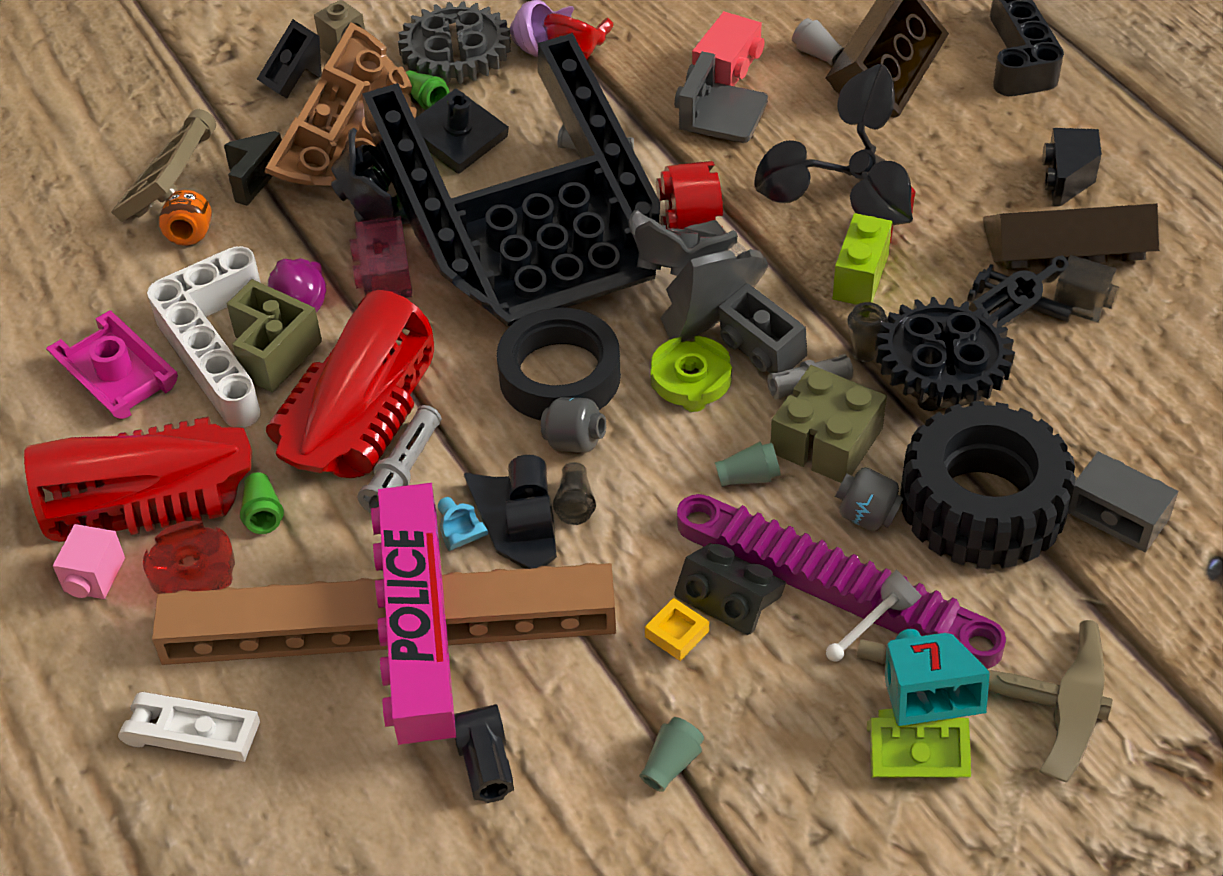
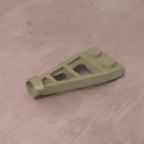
M193 110L184 121V125L126 191L111 213L121 222H124L134 214L138 218L143 216L154 205L155 200H158L160 203L166 201L176 191L177 187L174 185V182L184 170L199 141L208 140L216 129L214 117L205 110Z

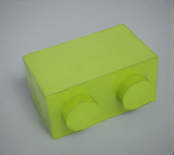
M854 213L835 265L832 300L871 308L889 255L891 220Z

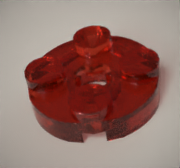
M200 521L177 523L161 531L154 538L156 544L151 548L149 554L146 549L143 556V568L151 588L158 594H165L182 590L194 592L220 590L229 587L233 580L232 571L235 566V555L227 534L218 527H216L217 531L212 528H206L203 522ZM188 556H192L194 560H198L195 564L190 566L179 565H183V559Z

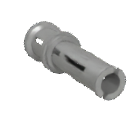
M428 405L419 406L415 416L399 438L389 457L380 460L375 465L372 480L368 485L363 486L357 495L359 503L365 510L371 513V508L379 507V502L375 501L378 496V489L409 485L412 466L442 420L440 413L436 409ZM414 436H417L412 447L408 450L407 448L413 440Z

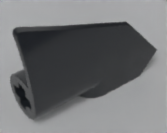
M536 455L517 456L509 463V476L505 477L464 473L466 483L498 554L525 569L547 566L557 557L551 497L548 495L547 468L542 458Z

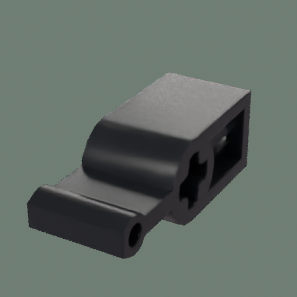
M1062 255L1055 257L1037 275L1030 271H1018L974 300L969 305V310L974 312L983 307L985 309L983 318L996 316L998 317L996 327H1006L1024 315L1041 298L1043 284L1055 281L1067 269L1069 262ZM1021 290L1024 295L1018 297L1015 292ZM999 307V309H998L997 311H995L994 313H992L991 315H989V313H991L992 311H994L995 309H997V308Z

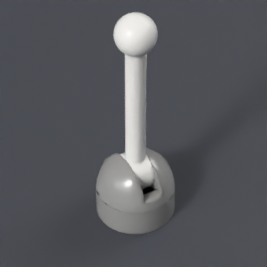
M896 569L882 584V603L838 644H830L826 649L827 658L833 662L840 661L844 657V650L889 608L897 611L906 610L913 606L922 595Z

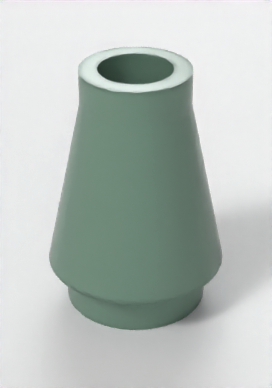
M759 441L722 461L715 462L721 487L737 484L772 482L771 478L781 476L772 442L762 445Z
M673 717L668 724H662L646 766L640 774V778L653 789L664 792L669 783L702 752L700 745L704 741L703 734L691 723L679 717Z

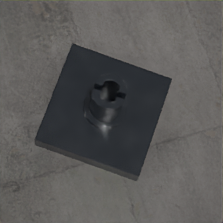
M457 88L414 118L429 152L458 174L508 137L509 126Z

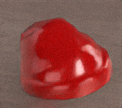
M555 13L546 15L543 21V27L548 40L573 33L586 60L589 59L596 46H601L604 43L606 35L614 25L609 18H605L595 28L580 20Z

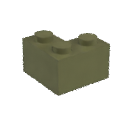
M253 279L227 303L233 331L237 338L232 343L235 357L254 384L272 393L322 342L316 309Z

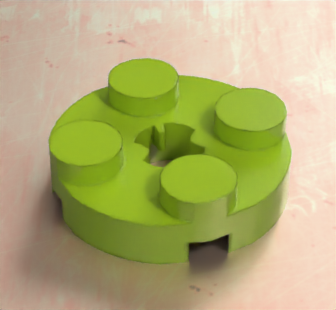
M695 336V341L681 342V337L673 338L657 348L652 356V388L663 399L673 404L681 405L689 412L703 410L706 404L721 398L731 385L732 366L729 353L720 343L710 338ZM697 368L699 369V373L687 374L684 373L683 369L691 371Z

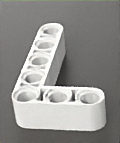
M243 246L229 248L152 283L147 292L159 329L223 420L231 427L241 428L251 426L260 417V408L255 388L250 376L206 317L227 308V303L251 279L260 282L254 254L249 248Z

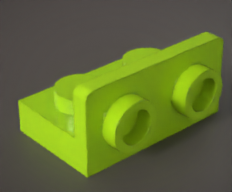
M893 709L878 710V718H870L867 721V732H870L871 778L971 777L969 718H950L898 726Z

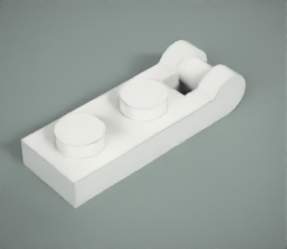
M140 692L136 694L132 702L131 711L133 714L131 719L123 723L118 737L122 742L133 747H143L146 744L245 762L260 724V719L256 711ZM159 717L156 724L150 723V720Z

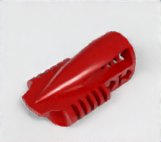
M375 290L368 292L358 304V308L349 318L337 344L323 363L314 362L309 366L306 373L299 380V383L284 401V404L281 405L276 415L273 416L266 426L268 437L277 444L276 456L281 461L300 470L317 473L330 472L341 478L361 477L374 469L379 458L386 451V447L391 443L400 426L413 410L414 401L410 395L427 371L434 355L433 331L429 320L419 307L407 298L391 291ZM406 329L410 332L408 335H406L402 332V330ZM396 340L402 341L401 344L398 345Z
M207 416L194 419L195 425L189 426L188 421H181L177 429H174L172 423L164 425V431L159 432L157 426L150 427L148 429L149 434L146 435L140 429L134 430L131 436L124 432L119 433L118 436L70 437L26 446L24 450V464L28 492L33 511L43 535L52 541H66L74 524L112 531L128 529L130 535L140 534L141 526L145 527L146 532L155 531L156 523H160L162 529L171 528V520H176L178 526L186 525L187 517L191 516L194 523L201 522L202 514L206 513L210 520L224 517L235 502L240 481L251 470L252 449L244 428L221 427L217 424H211ZM87 488L88 491L80 493V489ZM43 489L52 492L54 500L45 502ZM70 491L71 496L63 497L62 492Z

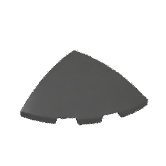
M749 249L735 256L733 251L729 250L691 259L666 288L672 304L660 319L669 340L681 337V342H685L717 325L720 322L718 306L746 283L755 287L766 272L768 263L762 253L758 250Z

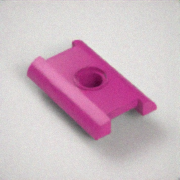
M111 310L95 319L98 331L69 347L60 339L46 348L114 417L119 419L131 416L130 408L159 390H162L165 394L174 387L178 378L177 371Z

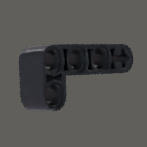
M992 0L990 20L1007 47L1000 51L997 56L993 81L995 91L1004 96H1018L1054 89L1059 82L1064 51L1034 1Z

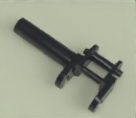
M990 264L987 270L983 269L982 272H979L972 289L969 291L967 301L973 302L977 294L983 293L985 288L992 289L996 285L989 283L990 279L1002 282L1009 276L995 272L994 265ZM1021 290L1015 292L1018 297L1024 295ZM1043 296L1030 308L1065 322L1069 321L1073 311V307Z

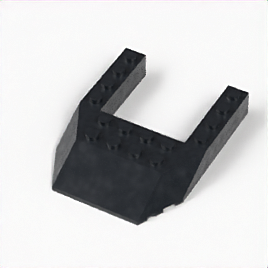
M573 33L538 43L537 72L581 159L454 198L450 197L399 84L362 93L365 123L416 238L444 278L506 326H511L518 319L530 313L549 308L570 307L653 280L656 276V270L637 266L639 251L628 223L634 210H638L643 215L659 223L660 201Z

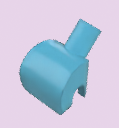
M444 497L438 502V510L443 515L440 531L448 551L488 535L485 525L476 517L473 506L464 503L456 505L450 497Z

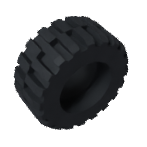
M984 401L971 402L968 407H962L961 404L948 407L944 415L940 412L934 414L926 420L925 425L917 428L912 435L911 443L907 445L900 496L904 497L902 513L905 521L912 525L911 531L922 543L926 540L929 542L928 548L939 556L945 553L952 557V562L963 566L965 562L977 564L978 569H991V565L1000 564L1001 569L1017 566L1019 559L1026 563L1039 557L1040 551L1048 550L1056 542L1058 534L1062 533L1075 486V463L1073 456L1067 452L1068 446L1059 434L1053 435V428L1043 419L1039 421L1033 419L1031 412L1022 408L1019 411L1008 408V404L996 402L995 406L984 405ZM973 472L989 473L1008 480L1020 492L1002 497L979 495L963 488L953 478Z

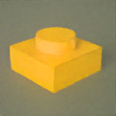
M673 598L644 627L645 638L681 661L709 632V621Z

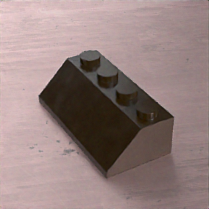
M876 0L825 78L832 88L840 94L843 86L855 75L877 64L885 65L891 73L895 90L894 108L890 117L896 118L902 113L949 33L923 0Z
M1158 203L1003 213L983 217V225L993 261H1006V269L1030 267L1031 259H1045V266H1047L1055 257L1062 255L1068 262L1069 257L1083 256L1084 264L1108 262L1107 254H1122V261L1147 260L1146 252L1160 251Z

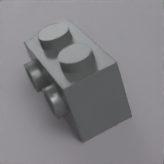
M746 283L718 306L721 327L720 335L723 341L730 348H738L746 354L753 365L760 371L778 373L793 369L807 357L806 326L750 284Z
M1098 451L1075 481L1068 513L1146 553L1169 521L1179 491Z

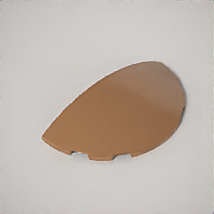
M350 22L325 65L321 78L298 118H294L266 166L265 173L303 185L332 186L331 182L336 178L331 167L340 157L345 147L349 130L352 128L357 130L355 148L361 145L375 146L365 123L362 93L398 83L413 117L416 118V107H412L410 97L412 85L408 75L402 66L396 67L386 56L387 48L383 43L363 28Z

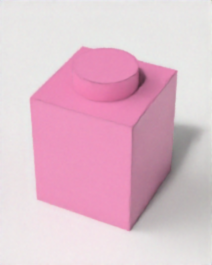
M74 524L53 564V568L64 592L78 598L88 596L105 599L125 560V555L116 531Z

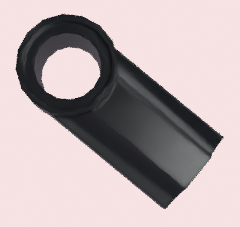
M493 704L455 713L456 746L459 756L464 757L473 799L482 800L486 803L503 800L508 793L514 791L509 760L504 749L506 739L498 705Z

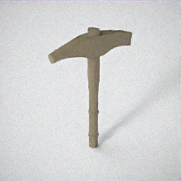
M1093 620L1080 622L1077 659L1063 676L1060 685L1012 673L988 670L990 673L989 691L1055 708L1056 741L1039 772L1065 783L1075 773L1086 752L1097 718L1107 721L1112 707L1113 699L1102 696L1105 681L1102 644L1098 624ZM861 639L857 657L884 665L886 664L887 644L884 645Z

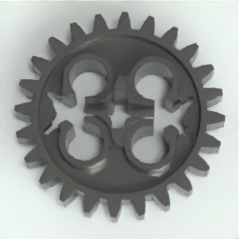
M462 1L458 7H453L451 2H447L446 8H441L435 4L434 11L432 12L422 9V17L412 15L411 23H404V31L399 32L398 46L403 65L408 64L409 71H417L420 74H429L443 78L446 84L450 82L451 78H456L457 82L462 84L464 77H469L471 80L476 81V74L478 73L489 76V68L499 69V61H507V53L511 52L510 28H507V21L501 20L499 12L491 14L490 7L479 10L478 3L473 4L470 8L466 7L465 1ZM455 22L461 60L454 62L449 28V24Z

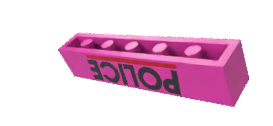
M432 483L378 489L379 507L371 508V519L374 535L381 534V543L373 544L376 571L383 570L384 578L383 580H375L378 608L385 607L386 617L378 618L380 646H388V656L380 657L383 686L390 685L391 697L382 698L385 727L394 726L398 745L456 738L437 514Z

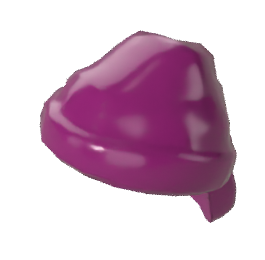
M285 258L278 261L275 268L269 274L268 287L314 307L316 313L319 311L326 294V283L322 276V267L319 262H310L302 258L295 260Z

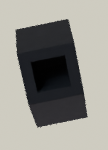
M1053 128L1051 142L1044 143L1042 162L1043 165L1049 166L1045 173V190L1051 191L1053 206H1062L1096 182L1102 155L1099 129Z

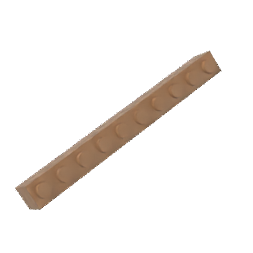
M585 563L562 567L540 566L532 569L517 570L495 569L488 572L473 573L450 572L442 575L448 645L616 634L612 563ZM361 578L356 581H316L310 584H271L265 587L238 589L227 587L220 590L194 592L182 590L175 593L157 594L152 641L162 665L388 650V646H380L378 634V618L386 617L385 607L378 608L375 580L383 579Z

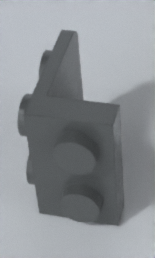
M702 51L695 65L691 64L689 66L685 85L683 87L679 86L675 95L674 105L675 108H679V129L746 143L750 141L768 103V95L764 92L715 83V54Z

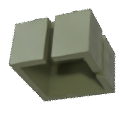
M810 365L794 387L793 396L789 395L771 420L770 443L772 442L776 456L804 467L808 461L809 435L811 434L814 436L811 471L842 483L846 473L851 476L853 475L882 431L887 395Z

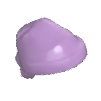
M531 0L524 3L510 24L512 40L523 51L537 57L538 43L548 40L543 27L546 15L555 13L571 17L574 7L567 6L558 11H552L541 0Z

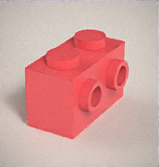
M723 11L692 50V64L695 65L702 51L715 54V83L734 86L739 79H743L746 76L750 64L755 58L758 59L763 52L765 41L764 38H761L762 22Z

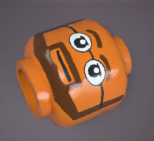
M175 191L162 207L159 215V227L162 234L169 241L177 245L189 246L196 244L205 237L212 220V209L203 195L195 191Z

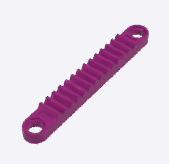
M696 494L684 498L677 508L678 531L683 537L703 547L709 543L724 545L730 548L735 556L748 563L760 564L769 568L774 576L782 579L786 584L863 619L883 601L881 598V587L884 581L892 574L887 568L879 571L873 562L869 561L863 564L855 554L847 557L839 547L833 550L828 549L825 541L812 542L809 534L804 533L802 536H799L791 526L783 529L775 519L767 522L759 512L753 516L749 514L747 508L743 505L737 509L710 496ZM694 512H703L709 515L710 520L703 524H695L690 522L687 517ZM921 583L913 586L922 595L913 606L901 611L889 608L874 622V624L897 634L906 629H915L921 636L940 633L953 634L987 669L996 666L1002 660L1006 643L1005 632L999 624L961 607L956 598L952 597L947 601L943 599L940 591L927 592ZM975 636H983L991 640L994 647L988 651L976 650L971 646L969 640Z

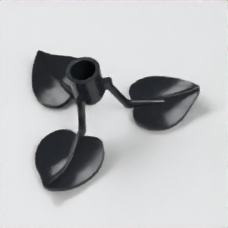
M877 64L852 77L841 89L837 102L839 116L846 124L857 125V133L865 146V149L857 151L851 156L848 166L814 159L806 160L807 150L805 145L793 140L783 141L769 149L761 159L754 180L756 191L773 202L790 203L802 197L810 184L811 175L808 167H817L842 172L849 176L853 175L861 180L852 188L850 193L851 206L856 214L891 220L892 225L912 222L911 181L908 172L899 163L886 161L875 154L876 146L870 142L865 132V126L874 130L882 128L892 114L895 90L888 68L883 64Z

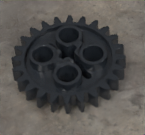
M931 297L930 305L925 306L920 300L916 299L914 300L913 309L902 304L900 305L899 314L890 312L887 322H881L875 346L877 351L876 363L882 364L881 375H891V386L904 384L903 395L906 396L916 391L919 393V402L921 403L930 396L934 397L936 406L940 407L944 399H950L954 406L959 404L960 398H965L971 403L976 401L977 394L989 399L992 389L999 391L1002 389L1003 381L1009 379L1015 351H1012L1014 341L1013 339L1006 338L1007 327H996L998 317L983 318L985 311L983 307L972 312L969 310L968 301L957 307L954 306L952 298H948L945 305H940L935 297ZM941 330L943 333V340H940ZM946 361L949 362L948 373L945 366Z

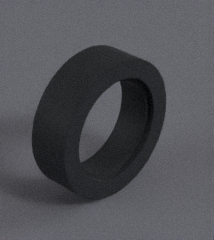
M549 308L530 313L518 319L504 332L497 347V365L502 394L514 409L536 420L541 421L544 410L560 397L587 398L593 400L599 410H601L614 397L620 384V347L617 336L605 321L583 310ZM556 344H569L584 348L591 352L598 361L596 368L590 375L577 382L565 385H547L533 381L520 369L522 362L530 353L542 347Z

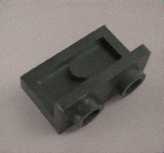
M709 543L685 557L674 595L678 599L749 635L755 631L761 611L781 598L786 582L774 576L769 568L760 564H750L735 556L730 548L720 544Z

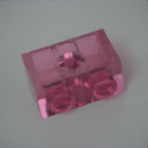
M401 216L355 222L357 238L350 239L353 262L360 261V265L353 266L356 289L364 288L365 295L375 290L394 292L405 298L413 297Z

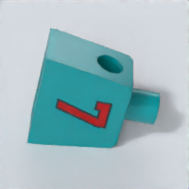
M906 629L900 632L895 640H891L887 644L885 683L898 726L987 713L990 673L953 634L940 633L921 636L915 629Z

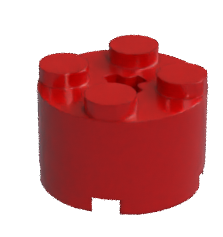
M713 161L665 166L664 171H661V178H656L657 197L659 201H665L666 215L661 216V225H666V229L683 230L684 227L716 220L717 216H723L719 176L717 172L710 173V170L715 165Z

